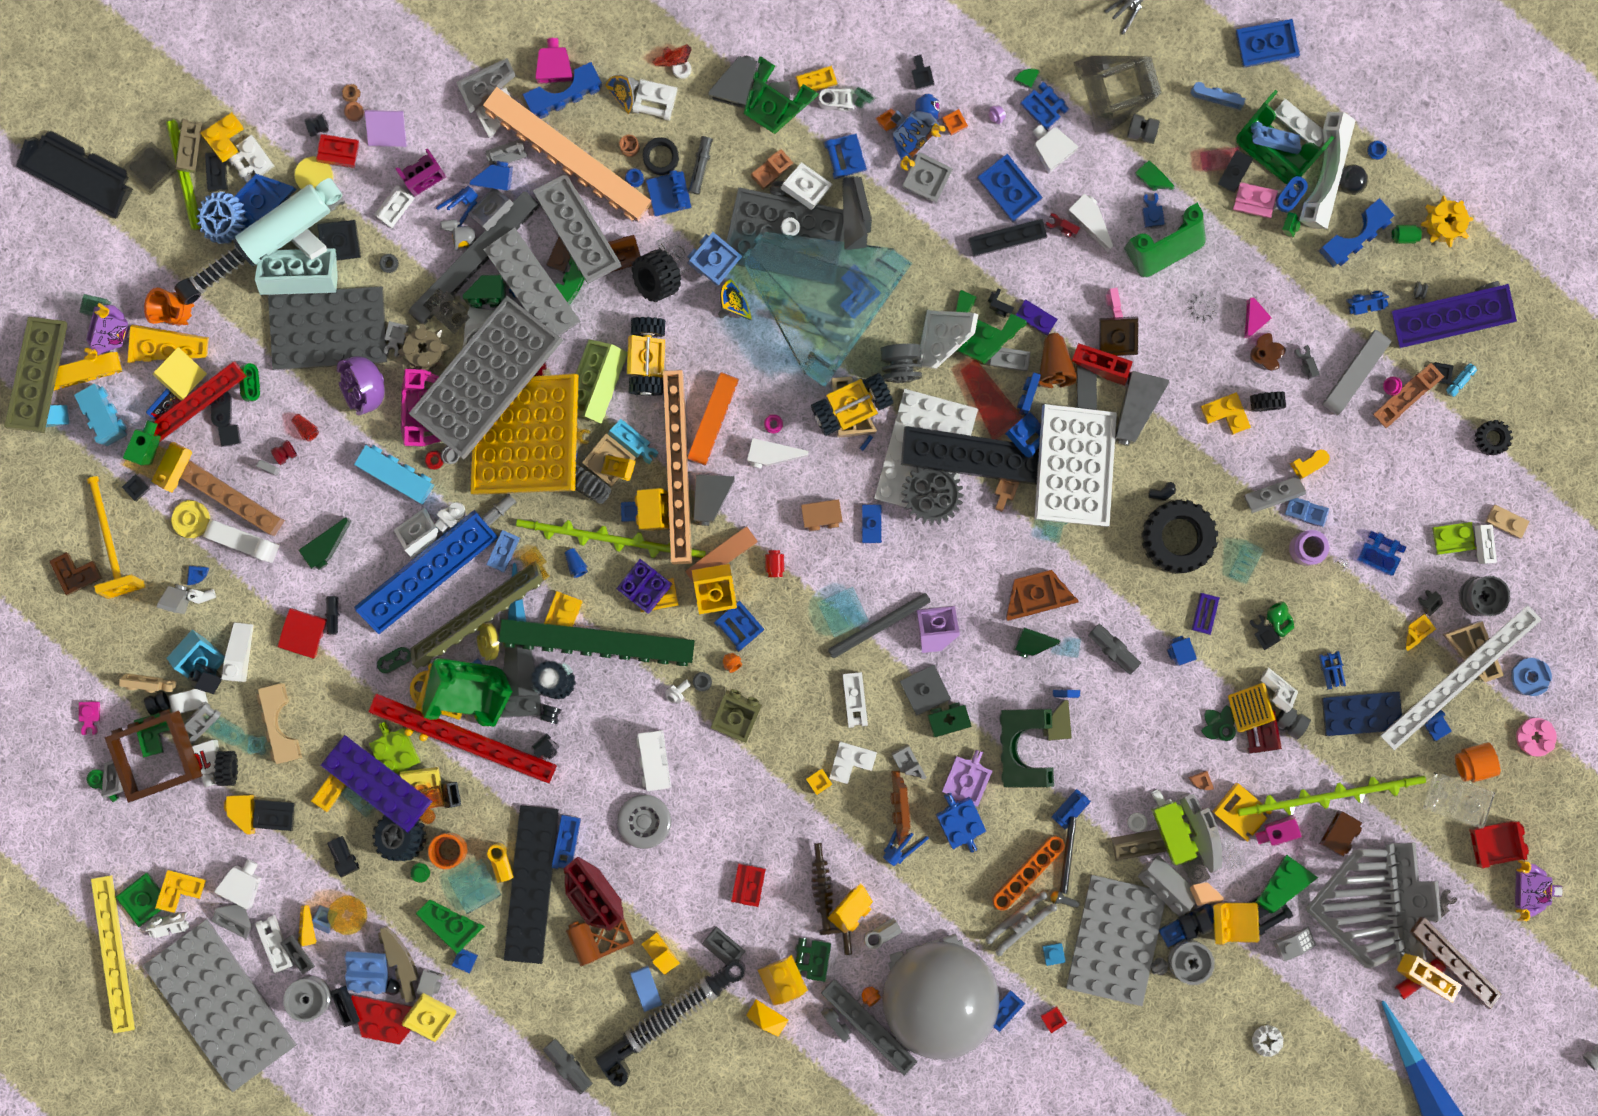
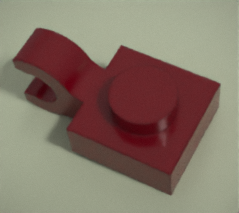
M1051 213L1049 217L1053 218L1055 223L1050 224L1046 222L1045 226L1048 229L1058 228L1065 237L1070 238L1072 236L1075 238L1080 227L1065 219L1062 220L1056 214Z

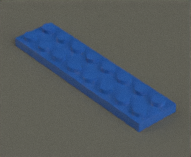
M473 510L354 606L355 611L378 634L382 633L498 539V536L479 514Z

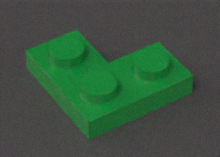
M154 714L155 718L160 717V714ZM147 717L136 719L134 722L138 721L139 724L144 723L143 719ZM167 721L137 732L143 758L164 752L159 733L170 731Z

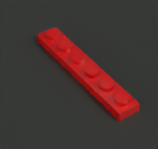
M235 361L154 421L158 424L154 434L161 436V442L247 376Z

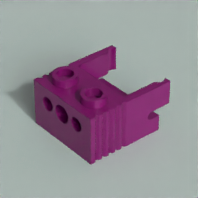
M428 148L425 149L427 155L421 157L418 160L419 162L405 167L402 171L398 167L395 168L414 197L446 178L445 173Z

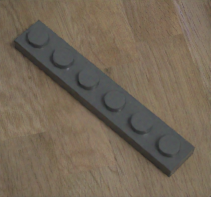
M835 978L821 992L904 1076L918 1062Z

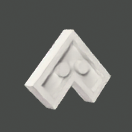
M1268 667L1263 672L1260 680L1265 684L1266 688L1272 689L1275 692L1272 701L1276 707L1288 713L1293 707L1298 691Z
M840 742L829 779L848 784L853 766L872 771L877 752Z

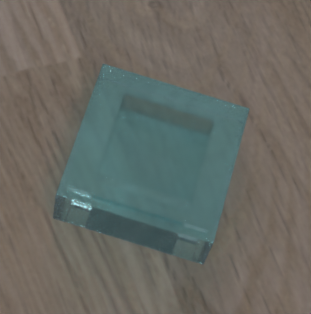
M1044 521L1040 539L1059 543L1064 525L1052 521Z

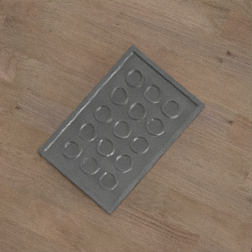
M738 187L726 242L742 255L736 265L834 286L844 242L843 209L817 204L811 210L796 199ZM795 218L799 222L800 231L795 237L788 238L782 234L781 223L784 219Z
M382 286L336 289V293L268 295L272 370L337 366L339 361L355 356L367 358L374 364L388 363L387 354L384 353L387 341L384 340L386 324Z

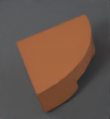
M1208 771L1188 777L1195 787L1204 790L1214 789Z

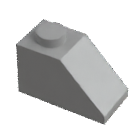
M176 584L175 587L168 586L156 608L185 614L189 603L187 587Z

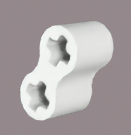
M198 689L168 696L172 712L180 711V714L199 709L205 701L208 703L206 693Z

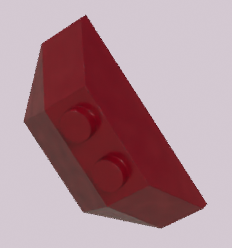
M578 856L564 868L565 894L587 925L610 931L624 919L621 898L597 867Z

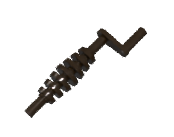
M814 843L815 861L812 862V866H816V869H812V874H817V876L812 877L811 882H818V884H813L811 887L812 890H819L813 893V897L820 898L815 900V905H820L816 910L817 913L821 914L823 929L819 930V935L842 933L844 954L852 955L850 931L844 934L839 928H830L828 917L833 907L828 906V904H832L833 899L827 897L832 896L833 891H826V889L833 888V883H826V881L832 879L831 875H825L830 870L829 868H824L825 865H828V861L823 859L822 843Z

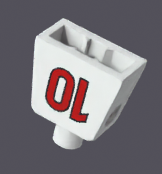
M211 740L193 746L203 775L201 778L205 788L216 784L213 773L215 772V756L219 752L218 740Z

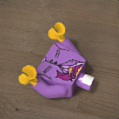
M99 303L98 307H94L86 341L92 348L86 347L84 349L88 353L84 359L93 362L97 359L98 355L122 347L124 338L129 339L130 327H127L128 322L124 314L114 305H102Z
M1519 860L1521 868L1516 870L1515 907L1519 908L1516 910V913H1520V918L1517 921H1528L1530 917L1544 911L1546 906L1552 905V897H1561L1563 890L1561 885H1552V878L1547 877L1546 871L1535 864Z

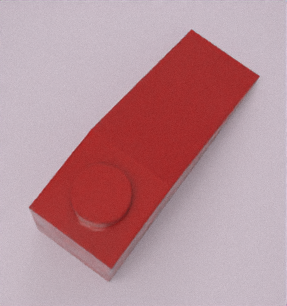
M1078 343L1072 362L1098 376L1123 386L1126 385L1133 364L1131 360Z

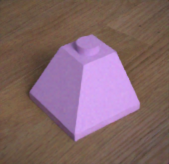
M955 606L917 610L922 653L942 651L960 635Z

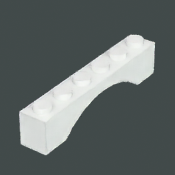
M1327 112L1323 127L1324 144L1331 136L1334 139L1324 151V161L1318 183L1310 197L1304 202L1299 220L1310 228L1328 229L1355 124V119L1345 112Z

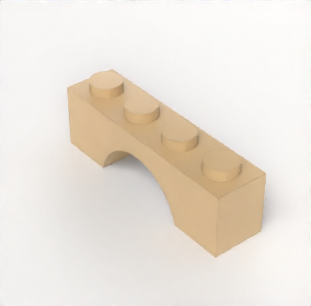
M280 683L258 689L257 700L259 705H262L263 712L261 717L268 729L266 731V738L268 742H271L272 750H270L272 761H275L276 764L301 759L302 754L298 739L287 737L278 725L279 713L289 703L285 684Z

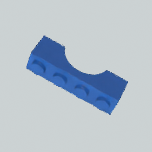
M589 62L574 70L573 83L567 90L561 93H550L539 86L524 93L523 96L530 111L538 118L543 119L549 115L548 112L562 110L566 107L565 104L571 101L576 103L582 100L583 96L588 93L592 95L599 92L603 86L592 62Z
M1380 198L1361 214L1363 228L1359 236L1349 239L1336 235L1318 250L1333 268L1337 264L1341 267L1349 260L1347 256L1351 252L1356 254L1363 248L1362 243L1366 239L1370 242L1378 235L1376 231L1379 228L1384 230L1392 223L1390 219L1395 215Z

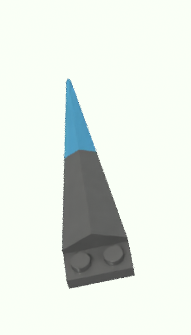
M515 562L513 563L512 577L518 573ZM522 599L510 604L508 620L526 622ZM515 644L514 648L505 647L503 672L506 675L512 693L502 712V718L541 715L540 693L534 690L532 687L533 683L531 682L532 672L535 670L532 650L522 649L523 645Z

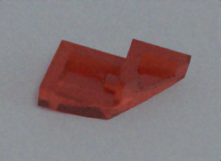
M686 44L671 51L667 46L662 56L655 58L652 63L660 67L686 63L692 48Z

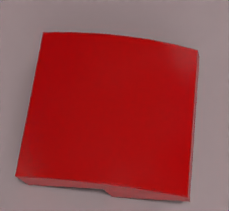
M290 608L281 632L278 648L314 659L318 652L320 639L324 634L327 619Z

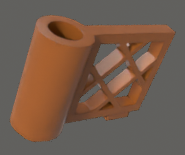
M624 919L618 924V927L613 928L616 931L612 940L602 937L604 929L601 930L600 935L592 933L586 922L580 924L579 921L569 924V929L566 930L580 967L634 944ZM621 923H622V925H623L624 930L619 929L620 926H621ZM618 931L626 933L629 941L620 944L614 940ZM593 936L598 937L597 942L595 941ZM600 939L611 942L609 949L600 953L598 949Z

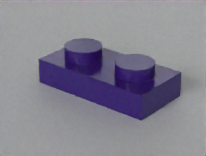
M1026 299L1016 316L1026 320L1028 325L1048 336L1058 320Z

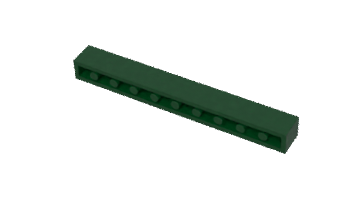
M506 619L501 620L499 642L503 643V647L514 648L515 644L523 645L522 649L534 650V646L542 647V651L553 652V648L561 649V653L572 654L574 650L580 651V655L592 656V653H600L599 657L603 658L619 655L621 660H630V657H638L640 662H649L650 659H657L658 664L669 665V661H675L677 666L688 667V663L693 661L695 640Z

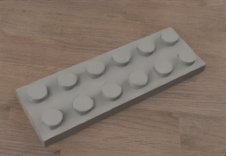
M567 174L533 190L534 196L587 284L621 267L620 261Z
M515 228L483 249L525 310L559 337L581 322Z

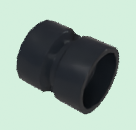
M1205 908L1193 911V915L1187 913L1178 917L1181 930L1187 941L1197 938L1199 933L1205 935L1213 932L1212 923Z

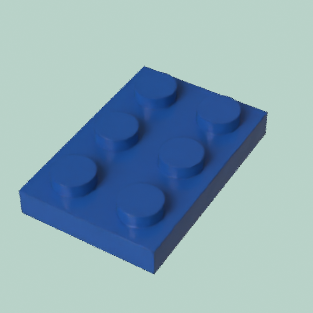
M1293 19L1241 28L1235 31L1243 68L1298 58L1300 56Z
M1008 154L977 177L1012 222L1043 199Z

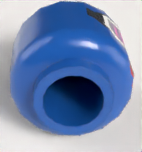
M923 94L922 97L916 100L915 112L931 113L935 119L939 118L940 102L932 94Z

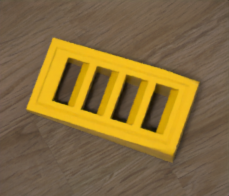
M303 905L300 908L298 943L301 947L316 943L308 905Z

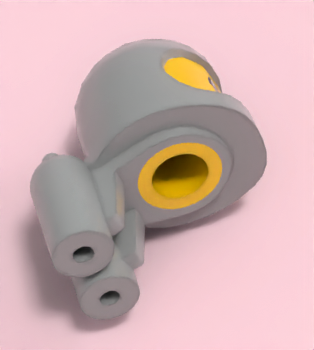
M455 219L440 221L441 229L452 232L454 250H458L461 247H470L475 242V232L469 226L457 227L460 225V222H457Z

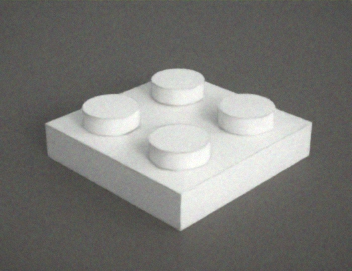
M801 163L786 179L780 189L812 210L830 190L832 183Z

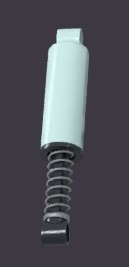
M331 178L320 182L316 189L311 184L307 185L233 237L232 241L235 244V249L231 252L228 250V254L225 256L221 254V259H215L216 262L212 265L209 263V267L206 269L202 268L203 271L201 273L196 272L197 276H191L178 282L174 286V290L185 305L194 303L201 297V294L206 292L208 286L213 287V283H219V279L221 277L225 278V274H232V270L238 269L240 264L244 265L245 260L254 267L330 213L328 205H332L340 200L342 197L341 191Z

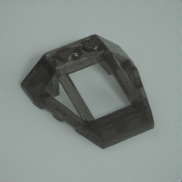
M1090 56L1073 62L1078 80H1082L1093 115L1090 117L1095 135L1114 130L1162 94L1151 56ZM1123 63L1100 71L1097 66L1101 64ZM1134 68L1142 95L1111 105L1103 78ZM1134 106L1113 119L1114 112Z

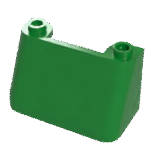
M1198 202L1185 210L1181 216L1183 223L1178 228V231L1156 243L1153 242L1149 235L1144 233L1138 234L1128 241L1124 250L1140 276L1150 277L1204 246L1206 242L1204 216Z
M435 659L430 669L422 714L424 718L430 720L438 719L441 711L474 715L479 725L495 727L512 690L505 673L498 667L448 659Z

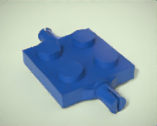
M952 793L945 794L944 798L948 806L943 811L937 813L936 817L950 847L955 849L962 844H967L971 853L974 850L977 851L973 840L985 833L986 829L972 799L967 797L962 801L955 802Z

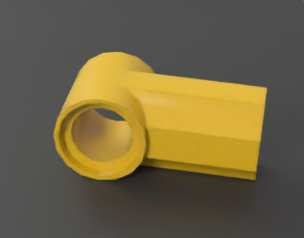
M494 843L488 849L487 855L491 861L497 883L510 880L514 876L505 845ZM493 848H499L502 851V856L495 857L492 853Z

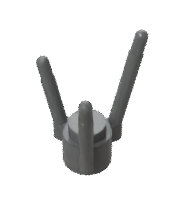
M1118 0L1104 12L1108 13L1124 2V6L1112 17L1115 20L1127 8L1129 10L1134 9L1121 32L1124 35L1137 12L1142 8L1140 4L1144 0Z

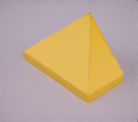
M757 999L746 1014L761 1029L778 1037L789 1021Z

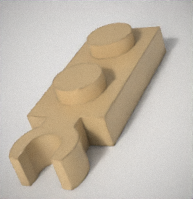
M126 673L120 678L119 686L126 687L127 690L143 689L148 693H154L158 690L172 692L176 688V681Z

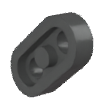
M828 1007L821 1011L823 1017L844 1043L851 1038L849 1034L852 1032L845 1023L843 1025L840 1024L837 1020L839 1015L833 1008L829 1010Z

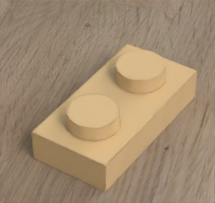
M1493 505L1485 522L1521 539L1530 521L1504 508Z

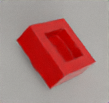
M1057 1006L1040 1015L1050 1033L1067 1024Z

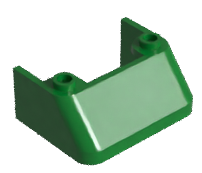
M1275 89L1238 133L1236 142L1239 147L1287 185L1292 178L1302 177L1333 141L1334 137L1331 136L1321 148L1312 142H1307L1301 147V151L1298 154L1253 143L1252 136L1254 133L1251 131V124L1260 122L1262 126L1274 128L1271 124L1275 120L1276 114L1268 104L1278 93Z

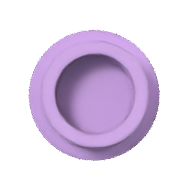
M999 105L990 107V120L996 124L1002 123L1006 118L1003 108Z

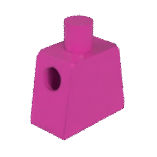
M548 38V48L539 49L537 83L573 82L574 78L567 49L559 47L558 38Z
M1294 815L1265 824L1266 830L1255 834L1259 845L1270 841L1272 846L1302 837ZM1274 830L1281 831L1277 836L1272 834Z

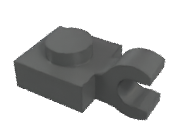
M1306 345L1304 346L1305 354H1301L1298 348L1294 350V354L1297 358L1303 360L1301 369L1304 376L1312 379L1320 374L1314 358L1311 357L1310 347Z

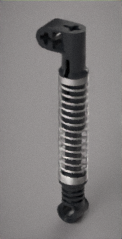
M733 959L722 970H718V973L715 972L714 975L703 977L700 979V984L695 983V987L690 986V991L685 990V994L680 993V998L675 997L674 1001L670 1000L669 1005L665 1004L664 1008L660 1007L659 1012L654 1011V1015L650 1014L649 1019L644 1018V1022H639V1026L634 1025L633 1029L623 1033L622 1038L597 1054L595 1060L610 1083L616 1087L625 1085L630 1075V1069L624 1059L633 1053L637 1054L646 1048L647 1043L651 1045L652 1040L656 1041L657 1036L661 1037L662 1033L666 1034L667 1029L672 1030L671 1027L673 1025L677 1027V1020L679 1023H682L681 1015L687 1020L685 1013L687 1012L692 1016L691 1008L697 1013L695 1006L698 1005L702 1009L701 1001L707 1005L706 998L712 1002L721 996L723 989L725 990L727 986H731V983L734 984L744 977L746 971L745 964L739 959ZM737 966L741 972L735 975L730 971V968ZM615 1065H620L617 1070L615 1069L612 1072H610V1069L613 1068ZM617 1072H618V1073H621V1072H622V1073H623V1076H622V1077H621V1076L616 1077V1073H617Z

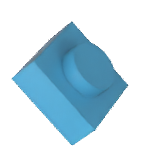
M1062 943L1042 946L1046 966L1066 963Z

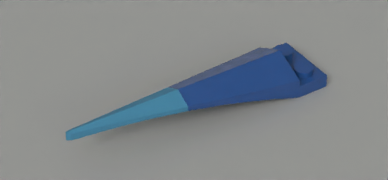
M1382 1001V1006L1403 1060L1421 1116H1464L1386 1002Z

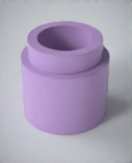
M1307 530L1293 537L1290 542L1289 552L1296 563L1303 566H1311L1322 562L1327 557L1329 542L1321 532ZM1308 537H1314L1320 543L1321 551L1317 557H1310L1303 550L1304 541Z

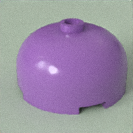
M360 356L339 361L337 365V372L341 373L339 386L349 408L355 409L358 416L377 409L383 401L385 388L383 375L379 372L376 365L369 359ZM353 388V392L348 393V389Z

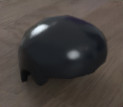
M1355 164L1344 167L1339 182L1341 189L1352 195L1362 193L1368 184V175L1365 169Z

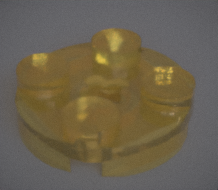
M348 895L341 896L335 899L329 906L327 912L328 923L335 932L344 935L354 934L366 922L367 909L358 898ZM346 909L353 914L348 921H346V918H342V914H344Z

